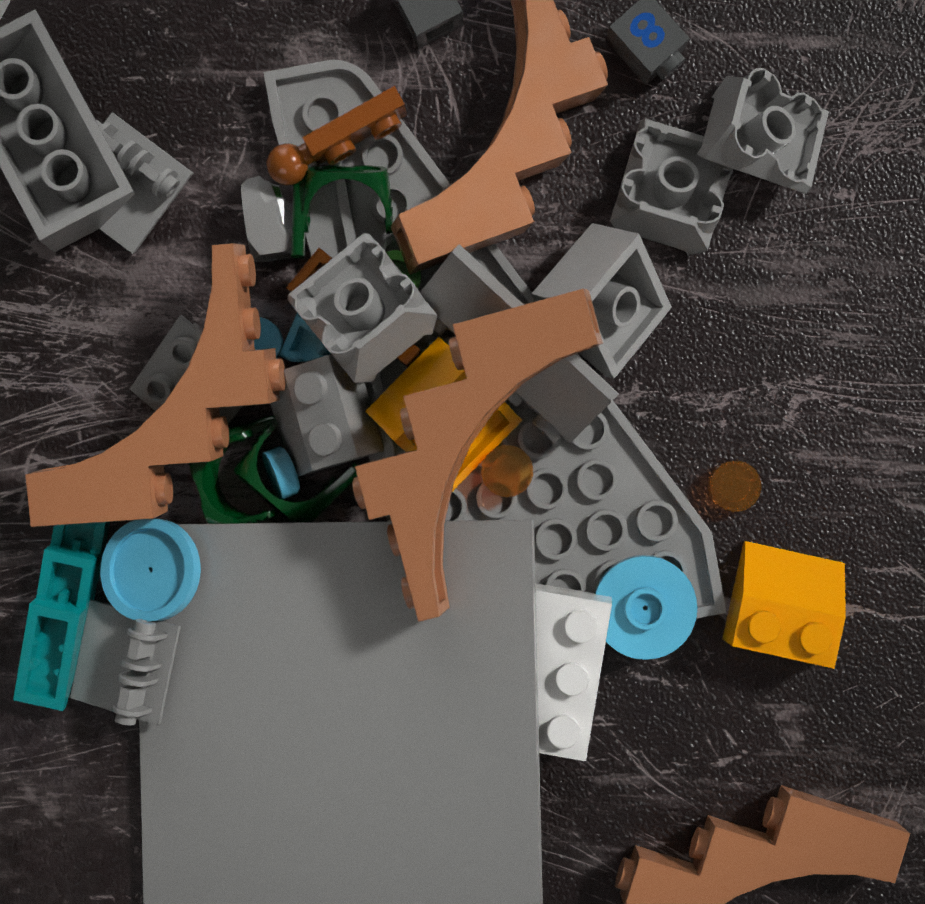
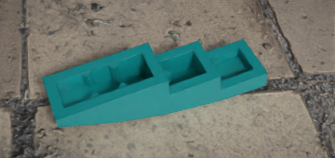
M110 521L54 525L51 544L44 549L36 598L29 603L13 697L14 701L63 711L66 708L74 680L89 601L94 600Z

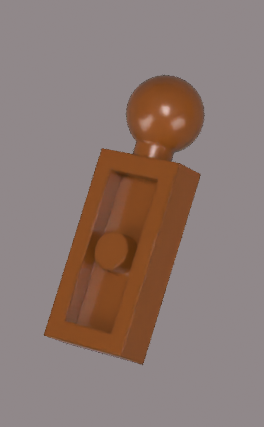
M393 86L305 135L302 137L305 143L299 146L284 143L274 147L269 153L266 162L270 177L281 185L297 184L305 177L308 165L314 161L317 165L325 161L329 165H335L353 155L357 150L354 145L373 135L375 140H379L395 132L402 125L400 119L407 116L405 103L396 87Z

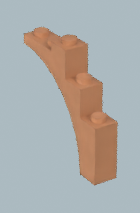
M510 0L514 15L517 51L513 88L502 123L486 152L468 173L436 197L400 213L391 225L409 274L443 263L459 244L468 253L524 233L534 223L532 216L535 213V207L529 190L525 186H520L518 181L559 167L571 154L572 140L566 122L562 118H558L556 114L594 101L608 86L606 81L608 70L603 56L600 52L594 50L589 37L570 43L571 32L568 19L562 10H557L554 0Z
M234 243L212 245V289L204 329L187 370L165 403L134 433L103 453L75 464L46 468L25 475L31 527L154 519L168 512V504H171L173 499V483L170 474L164 473V465L210 462L224 456L223 448H227L229 444V427L226 417L220 416L219 407L269 404L280 400L279 391H284L286 387L284 362L282 359H276L275 348L255 350L254 340L260 338L261 324L257 308H251L249 286L255 285L256 269L253 256L246 254L245 245Z
M579 289L453 324L456 337L449 339L451 356L457 370H465L467 379L403 396L406 408H402L400 411L402 426L408 440L415 439L417 450L355 466L357 477L353 478V491L358 506L361 509L366 508L369 520L387 515L391 517L392 524L387 527L389 544L393 554L396 557L401 556L406 577H402L401 580L403 597L409 609L415 608L418 622L440 617L450 608L443 569L444 523L454 481L471 444L495 410L526 381L566 357L603 344L589 290Z
M781 785L777 798L771 797L765 808L763 826L767 828L766 833L708 815L704 829L697 827L691 840L689 857L694 858L693 863L635 845L631 859L624 857L620 863L615 887L621 889L620 895L623 904H726L737 896L772 882L813 874L858 875L895 883L910 833L896 821Z

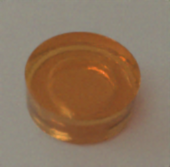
M512 445L499 446L490 451L483 460L481 468L482 479L486 487L498 496L513 497L519 495L531 483L533 477L531 459L518 447Z
M727 461L718 465L710 474L708 492L712 501L718 507L733 512L744 511L753 506L758 500L761 493V479L757 471L748 463Z

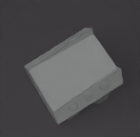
M756 68L744 78L726 76L711 97L714 98L702 147L696 155L807 194L812 187L829 111L820 108L817 101L805 93H797L793 96L782 93L780 82L776 76L764 68Z
M643 119L639 123L610 222L616 229L638 233L641 238L684 250L688 256L708 251L713 231L722 215L724 207L723 197L733 169L696 155L702 147L704 136L649 119Z
M363 233L288 294L290 304L355 383L375 382L376 374L424 335H432L438 316L422 297L414 283L406 274L399 270L379 243L367 233Z

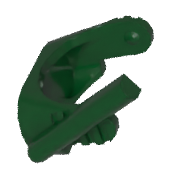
M316 165L308 167L305 177L293 185L291 257L304 259L306 233H309L310 202L313 196L322 186L339 179L359 181L375 191L385 209L384 224L386 226V234H393L391 229L393 224V207H391L392 198H390L391 190L388 169L383 166L373 165L352 167Z
M274 414L229 427V444L227 448H223V454L236 442L245 441L263 429H267V425L271 421L277 425ZM222 457L210 462L189 463L191 475L198 488L202 510L208 524L255 523L279 515L277 509L265 510L261 514L244 513L234 508L226 500L218 480L219 464Z
M271 421L267 425L268 428L263 429L260 432L261 435L255 438V443L250 445L251 449L246 451L233 472L274 510L277 509L278 513L290 523L295 521L298 523L313 522L353 482V478L357 477L355 466L358 465L353 462L337 478L331 477L309 500L288 502L275 497L264 487L257 472L259 449L264 440L271 435L277 426Z

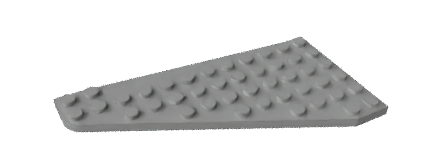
M327 60L263 72L272 123L279 145L290 143L299 146L305 143L302 138L305 135L382 93L366 72L356 65L342 60ZM400 119L401 127L395 132L379 140H375L373 135L354 145L357 150L353 155L335 164L345 167L360 165L386 167L390 181L393 222L400 213L436 197L451 186L402 119ZM314 161L308 167L316 166L317 163ZM325 161L320 165H329V163ZM339 179L322 186L315 193L310 202L311 222L309 233H306L311 256L320 248L330 257L334 258L363 233L370 234L385 252L391 250L400 251L394 234H386V226L384 224L385 209L379 196L372 188L352 179ZM496 244L469 253L524 305L535 302L531 290ZM443 263L421 270L419 292L422 291ZM448 330L441 336L433 331L432 335H424L414 345L420 349L421 355L438 337L449 345V339L454 336ZM397 359L376 374L375 382H364L371 405L407 369ZM508 400L505 401L522 421L451 493L445 521L534 520L535 583L590 593L595 592L601 577L617 562L636 555L657 556L677 566L691 582L697 599L696 618L727 613L712 531L614 401L571 443H567L562 437L553 443L532 423L538 415L522 401L516 408ZM377 424L384 451L370 455V462L405 453ZM387 515V521H391L390 515Z

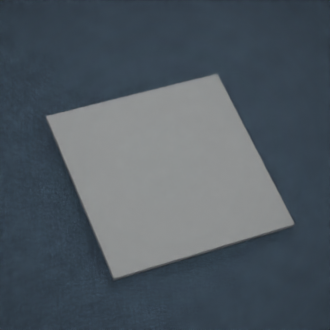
M534 520L445 521L443 569L450 608L440 617L419 622L415 608L409 609L403 597L401 580L402 577H406L401 556L396 557L393 554L387 535V527L392 524V521L177 524L189 534L196 545L200 557L201 574L197 591L190 603L177 615L164 620L181 625L161 725L157 726L139 720L143 904H543Z

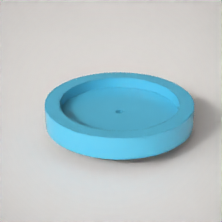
M156 518L131 521L115 532L104 549L100 567L102 587L111 605L129 619H143L147 622L163 621L180 613L194 597L201 574L199 553L189 534L173 522Z
M636 555L617 562L604 573L594 592L597 595L612 597L606 642L619 653L631 658L649 660L672 653L687 640L696 622L697 599L691 582L677 566L657 556Z

